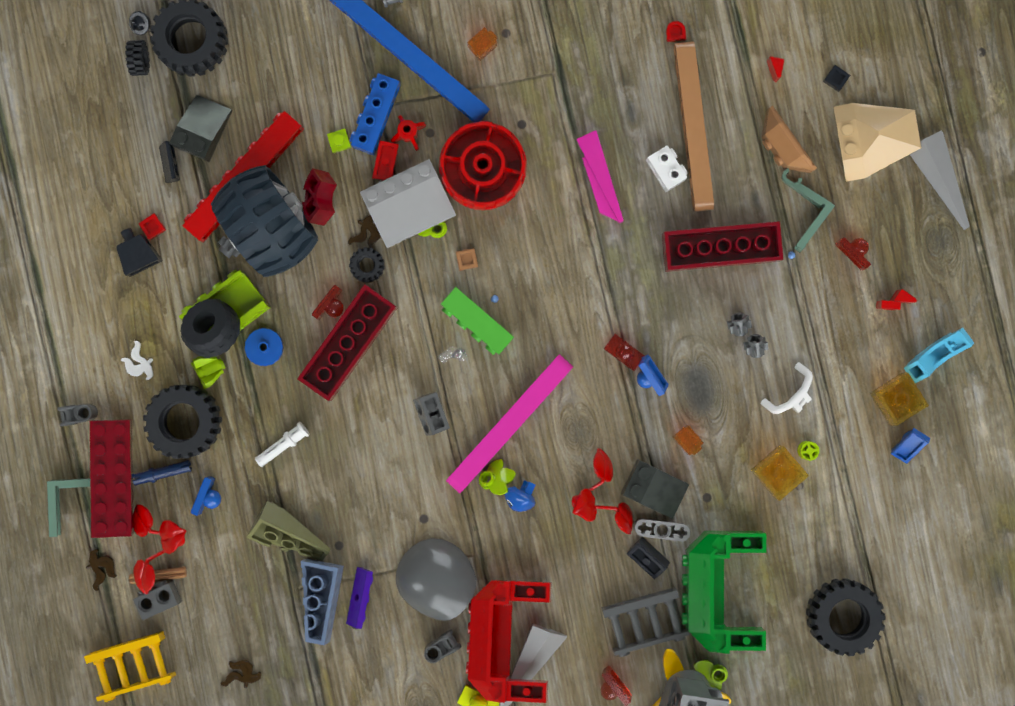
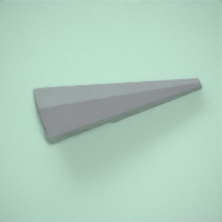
M941 130L920 141L921 149L911 153L910 156L961 227L966 230L970 227L944 133Z
M532 623L510 679L532 680L565 641L567 635ZM513 701L500 703L499 706H510Z

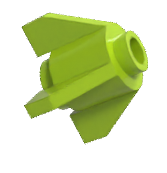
M199 356L193 359L191 363L204 390L211 387L219 376L224 374L223 369H225V365L221 358Z

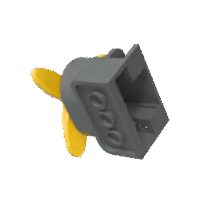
M666 649L663 655V667L667 682L662 697L653 706H728L731 703L730 697L719 689L711 687L703 674L695 670H684L676 652L672 649Z

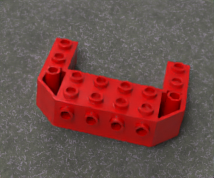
M491 580L471 599L468 609L471 617L470 622H468L470 640L467 642L469 662L466 663V673L468 674V680L487 701L505 703L506 701L546 703L548 701V681L510 679L513 601L550 603L552 582Z

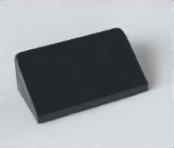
M164 141L159 146L165 182H177L180 180L175 150L169 144V141Z
M641 537L626 553L654 580L670 564L644 537Z

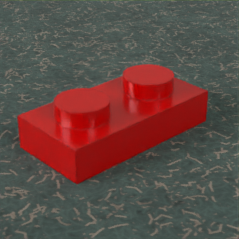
M385 141L379 142L373 179L384 181L393 176L399 144Z

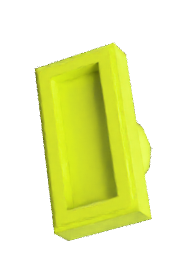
M465 685L457 701L462 706H499L500 702L487 701L478 690L468 685Z

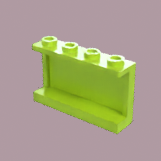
M234 270L228 274L226 281L216 283L210 293H204L196 300L200 302L206 299H220L227 303L237 313L240 319L241 331L271 307L244 271ZM188 305L184 309H182V314L179 315V318L183 320L184 315H186L188 310L193 306Z

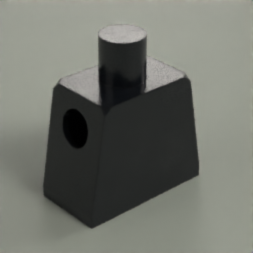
M131 228L121 232L125 242L117 245V251L125 276L132 277L163 261L146 236L142 234L135 236Z

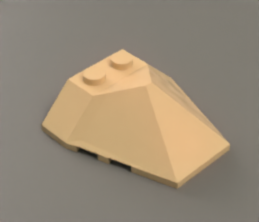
M858 103L833 107L846 182L865 179L921 149L915 110Z

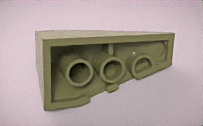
M268 501L260 510L247 535V538L264 546L270 547L273 544L282 547L281 550L288 552V549L298 551L302 556L321 561L330 552V548L285 509Z

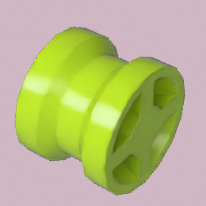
M803 441L798 445L797 453L800 458L812 461L818 457L819 447L814 442Z

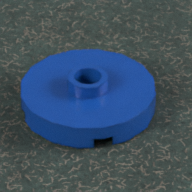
M257 329L249 334L245 341L246 356L256 365H273L283 354L282 338L271 329ZM262 344H266L267 349L265 351L261 350Z

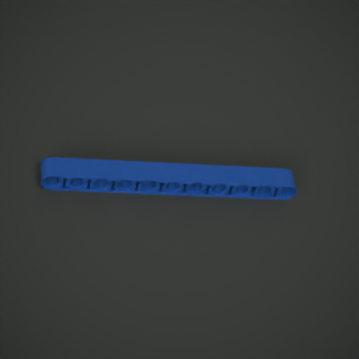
M329 0L472 122L481 121L490 111L481 100L362 0Z

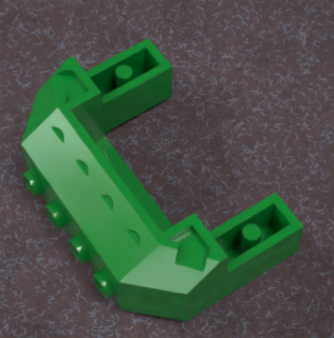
M704 531L685 549V555H682V566H685V574H682V585L685 586V593H682V605H685V613H682V624H685L687 630L710 652L730 654V651H766V631L762 627H727L724 624V559H730V553H766V533L763 531Z

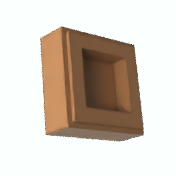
M474 248L456 252L459 271L478 267Z

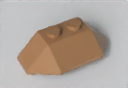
M771 106L765 114L762 132L764 147L768 151L771 150L774 155V161L778 166H782L783 169L789 168V170L811 173L817 167L774 106Z

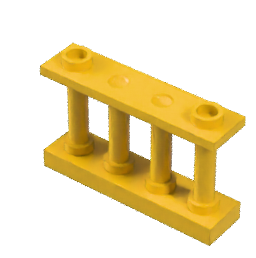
M164 631L90 652L84 656L86 664L93 662V665H96L104 693L96 697L97 701L104 699V702L116 699L115 696L157 683L161 686L171 682V679L176 676V672L167 674L159 648L160 642L165 639ZM149 646L152 649L159 673L158 677L148 679L140 652L142 651L141 647ZM128 651L134 656L141 681L131 685L122 659L123 653ZM112 657L115 660L122 684L121 688L111 690L104 666L105 658Z

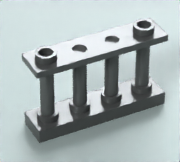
M675 587L601 607L604 618L608 617L612 622L618 647L612 648L615 656L624 657L629 655L630 651L670 640L675 642L686 639L685 636L690 635L687 628L681 629L674 605L675 599L679 598V594ZM662 602L667 605L674 630L666 634H662L655 608L658 603ZM644 607L648 609L655 637L648 639L643 637L637 615L638 609ZM627 612L630 615L637 642L625 644L618 619L620 617L619 614Z

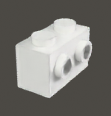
M665 146L646 159L665 192L684 182L688 174L685 167L677 162L676 158L678 157L672 148L669 149L668 146Z

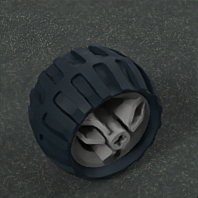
M266 165L251 168L233 177L219 190L211 202L212 211L231 244L241 253L250 266L263 277L277 275L296 266L307 257L318 242V235L312 224L308 223L301 208L303 205L293 192L290 193L285 185Z

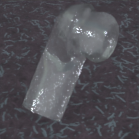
M449 347L438 358L444 364L450 358L464 361L467 358V354L463 348Z

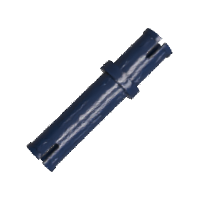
M187 460L156 469L149 468L148 471L132 474V479H135L132 480L133 484L137 486L147 482L155 483L159 479L192 472L191 462Z

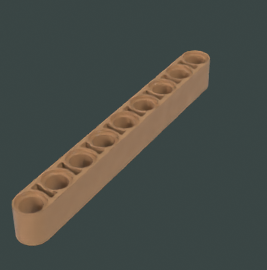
M694 41L675 43L674 57L693 211L713 210L714 198Z

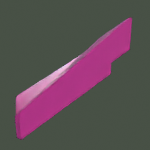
M595 130L577 139L585 156L582 158L599 213L618 223H623L624 220L597 131Z

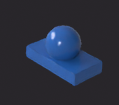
M649 355L642 357L638 365L642 370L637 375L638 385L645 389L653 387L659 396L665 394L669 384Z
M913 428L903 435L902 440L891 450V455L907 464L930 442V437Z
M208 476L203 479L191 509V514L198 516L202 514L204 506L213 509L220 505L221 495L216 490H211L216 478Z

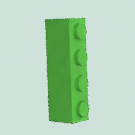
M457 287L441 303L444 307L442 311L449 317L452 315L458 319L456 323L464 330L466 328L473 332L471 336L476 341L480 342L482 340L487 344L485 348L493 355L495 353L500 355L514 338Z

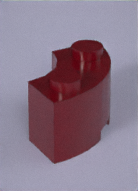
M314 168L310 171L304 184L303 190L306 191L305 202H302L303 211L308 223L325 226L335 213L332 197L337 184L329 172Z

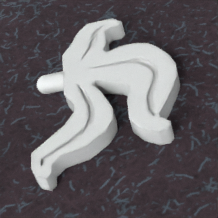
M134 341L135 347L132 349L131 358L141 364L134 365L129 358H122L121 361L125 362L128 374L138 377L145 372L147 375L146 380H150L153 377V370L150 365L153 359L150 358L147 361L141 357V343Z

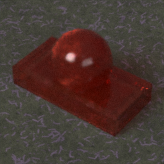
M843 237L835 243L860 270H865L871 265L864 257L869 250V244L863 238H856L850 243Z
M334 285L313 311L312 316L320 320L326 312L330 317H339L344 311V306L336 298L343 290Z
M616 334L612 336L603 348L633 372L637 369L642 357L645 356Z
M611 666L604 668L602 677L606 682L600 689L602 697L609 701L618 697L624 706H627L631 703L632 694Z

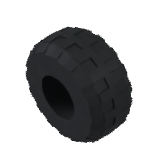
M220 299L200 301L184 315L180 330L182 341L191 351L205 358L219 356L227 352L235 344L240 333V319L233 308Z

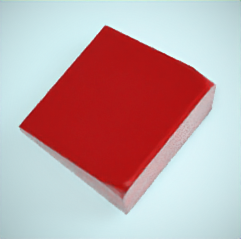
M770 56L767 59V65L773 81L777 82L782 75L784 59Z
M900 289L895 291L889 301L911 304L916 303L917 299L905 290Z

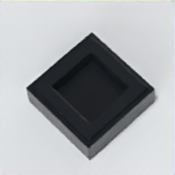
M834 65L823 82L839 92L851 75Z

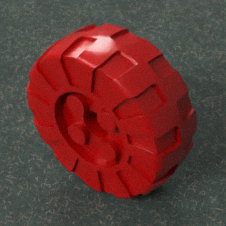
M479 121L460 127L446 140L440 153L439 174L444 188L455 201L470 209L485 211L507 204L520 191L526 177L527 160L520 141L510 130L493 122ZM481 160L487 161L488 167L480 169L477 166L478 162Z

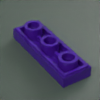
M357 567L346 621V624L356 629H362L363 622L366 619L365 611L369 602L370 585L373 582V572L363 567Z

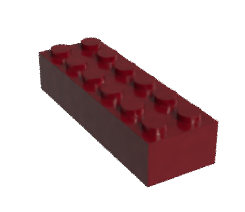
M780 221L665 231L662 233L665 272L772 263L784 260Z
M364 284L297 379L327 401H332L398 307Z
M132 419L90 421L91 538L131 537L134 534Z

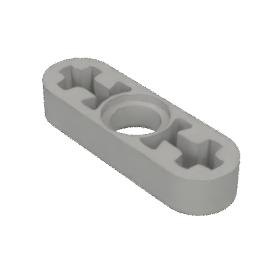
M641 518L634 524L635 532L642 537L686 541L690 536V529L683 523ZM642 522H645L647 527H652L651 523H655L653 526L654 534H650L651 530L647 529L644 530V533H641L638 525L640 526ZM661 524L667 526V533L665 535L657 533V527ZM670 526H674L673 530H680V527H683L686 534H682V537H679V534L672 533L673 536L670 537Z

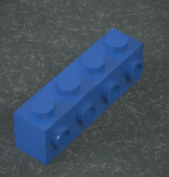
M379 73L376 78L373 77L370 84L372 89L370 95H366L363 106L365 108L363 114L360 113L356 124H358L357 130L353 131L350 137L351 146L354 149L373 156L375 155L399 92L400 81Z

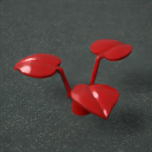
M598 448L594 456L593 467L600 481L589 489H582L579 495L572 497V513L588 522H592L596 518L597 509L614 510L616 512L615 521L618 527L629 535L633 528V515L626 503L621 502L618 507L595 505V497L591 491L602 485L605 481L610 482L613 478L612 462L608 455Z
M137 504L133 513L134 531L140 537L147 536L148 532L160 535L163 548L160 552L147 558L145 562L138 560L134 566L136 585L147 595L155 582V572L149 562L164 553L171 554L179 546H183L187 531L171 520L163 521L159 531L152 530L153 518L150 511L143 505Z

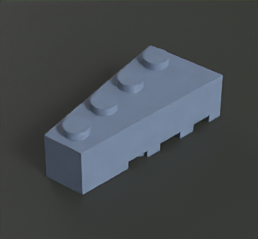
M312 559L301 561L303 572L302 586L304 590L303 605L305 608V642L326 645L331 640L344 567L342 565Z

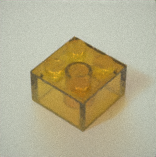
M901 373L869 393L890 426H898L929 406L909 373Z
M781 445L776 447L751 469L752 473L778 501H781L809 476L788 450Z

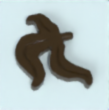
M371 215L366 217L364 222L358 220V224L362 225L361 233L358 236L349 238V245L354 242H364L367 238V229L371 232L368 240L370 248H373V244L381 238L376 225L373 224L374 221Z
M98 549L90 552V565L86 566V569L92 568L93 572L97 575L93 584L95 591L99 590V585L106 578V574L99 567H105L109 577H117L114 574L115 563L113 559L107 555L98 559Z
M240 660L235 663L229 661V666L235 670L241 669L243 676L233 671L220 684L227 687L232 681L238 680L244 683V688H247L248 683L252 684L259 681L262 673L259 671L258 674H252L253 665L247 660Z

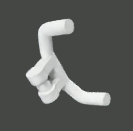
M800 362L795 365V369L805 376L801 388L786 403L779 406L773 405L766 398L761 401V405L771 413L779 414L791 408L799 413L805 403L811 401L807 391L811 385L813 375Z

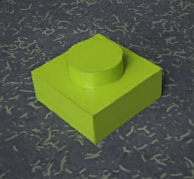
M346 129L327 134L333 153L351 148Z

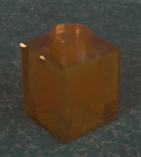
M484 27L467 42V46L478 60L481 61L497 47V37L491 30L487 31Z
M685 425L672 437L689 456L691 454L696 455L702 449L701 445L704 443L689 425Z

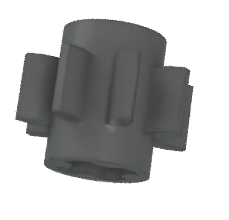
M225 236L218 241L221 245L218 250L228 258L232 255L237 257L240 254Z
M735 313L731 316V321H727L730 333L739 337L746 335L748 328H752L749 315L745 316L743 313Z
M759 334L750 335L747 337L748 342H743L746 354L753 358L762 357L765 355L764 350H768V342L765 341V337Z

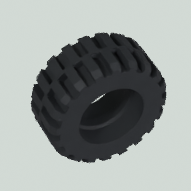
M178 0L179 3L171 1L168 3L169 7L165 9L163 6L159 10L161 12L159 16L155 15L153 19L155 25H151L150 32L153 34L150 36V42L154 45L152 47L154 53L169 69L177 74H186L188 77H194L196 73L199 76L205 75V70L207 69L211 72L215 69L213 65L215 63L220 64L223 61L220 58L221 55H226L227 52L225 45H228L227 29L223 25V21L211 7L202 1ZM189 22L202 24L206 30L203 45L193 53H179L173 44L176 31L182 25Z
M174 385L159 391L158 395H154L151 398V404H147L145 408L148 411L147 415H143V421H146V426H143L144 432H148L149 436L146 437L148 442H152L154 444L153 448L156 451H161L164 456L185 459L200 455L202 452L210 449L211 444H214L217 440V434L221 432L219 424L222 422V417H219L221 410L214 403L216 400L213 396H209L207 391L199 389L197 386ZM180 403L191 405L199 416V428L196 434L186 440L175 438L167 426L169 411L173 406Z
M842 578V580L833 579L829 584L825 582L821 585V590L816 589L813 592L815 597L813 599L810 598L808 601L810 608L806 609V615L809 617L806 621L811 629L812 636L827 650L841 656L844 654L854 656L856 652L861 655L865 653V648L872 649L875 646L873 644L875 639L879 641L882 637L879 635L880 630L884 631L885 629L882 620H886V616L882 612L884 607L882 602L878 601L879 597L863 584ZM846 599L857 602L861 608L859 625L847 634L834 632L829 624L832 608L840 601Z

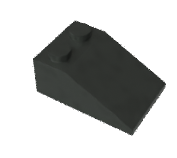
M196 95L176 126L169 144L210 162L232 110Z
M637 459L621 494L673 519L689 484Z

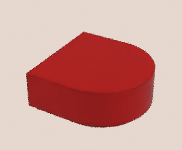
M679 21L669 23L666 28L667 42L686 41V30L683 23Z

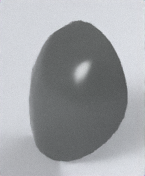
M431 538L420 541L404 554L396 571V586L401 597L413 609L430 618L447 621L457 617L470 603L476 589V576L470 561L461 549L446 540Z

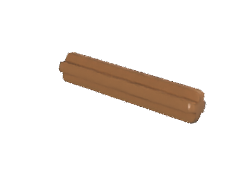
M186 567L154 571L155 581L185 578L187 576ZM134 573L129 575L130 584H136Z

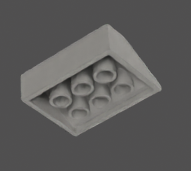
M430 159L360 192L386 248L456 216Z

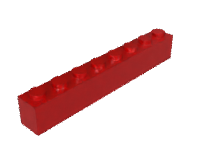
M287 112L278 113L273 119V124L269 128H264L260 133L261 137L257 142H252L247 148L248 152L244 156L241 155L235 161L233 169L226 171L222 176L223 180L210 189V195L206 199L203 198L197 204V209L194 213H189L185 217V223L182 226L195 238L204 243L220 225L211 206V202L219 190L233 177L246 170L264 165L270 168L301 134L304 128Z

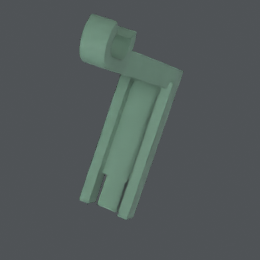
M788 168L784 170L781 176L783 183L795 190L818 209L822 207V211L794 247L800 253L807 246L806 244L835 205L801 184L802 178H798L796 183L787 179Z
M90 478L47 481L49 537L61 535L59 489L90 487Z

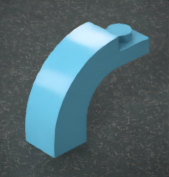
M964 328L954 333L950 332L915 356L904 367V370L913 382L917 383L929 377L937 367L951 357L972 347L974 342Z

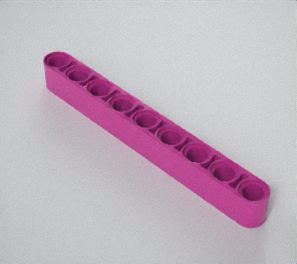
M559 354L448 477L446 482L460 494L574 366Z

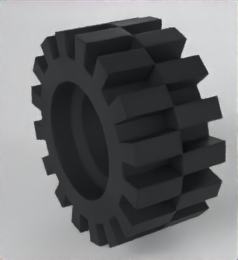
M145 40L128 41L125 47L128 72L132 76L148 75L150 71V58L147 43Z
M360 248L357 252L353 253L352 258L350 257V272L357 280L371 283L382 276L385 269L384 260L381 254L373 248ZM364 258H370L374 262L373 270L367 273L360 269V262Z

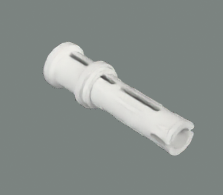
M299 421L296 427L289 432H284L280 440L256 456V462L260 467H264L265 464L277 457L288 447H295L299 440L305 436L308 437L310 435L308 430Z

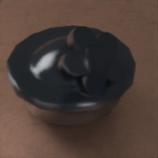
M135 11L129 18V26L135 34L144 35L150 29L151 21L145 13Z

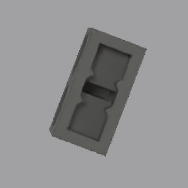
M437 392L413 399L426 436L435 435L450 429Z
M164 580L156 584V588L149 591L147 595L142 591L137 593L138 597L133 599L142 621L182 602L174 581L167 583ZM163 590L169 592V599H165L162 596ZM145 598L151 600V607L145 605Z

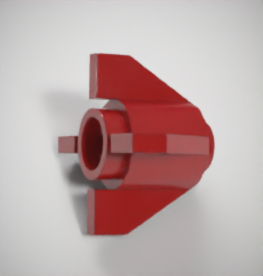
M401 115L398 116L400 120L397 128L398 133L391 139V142L396 143L402 139L404 142H411L415 150L418 151L419 147L415 139L418 136V131L426 127L425 122L414 123L411 120H404ZM407 128L410 130L408 133L405 132Z

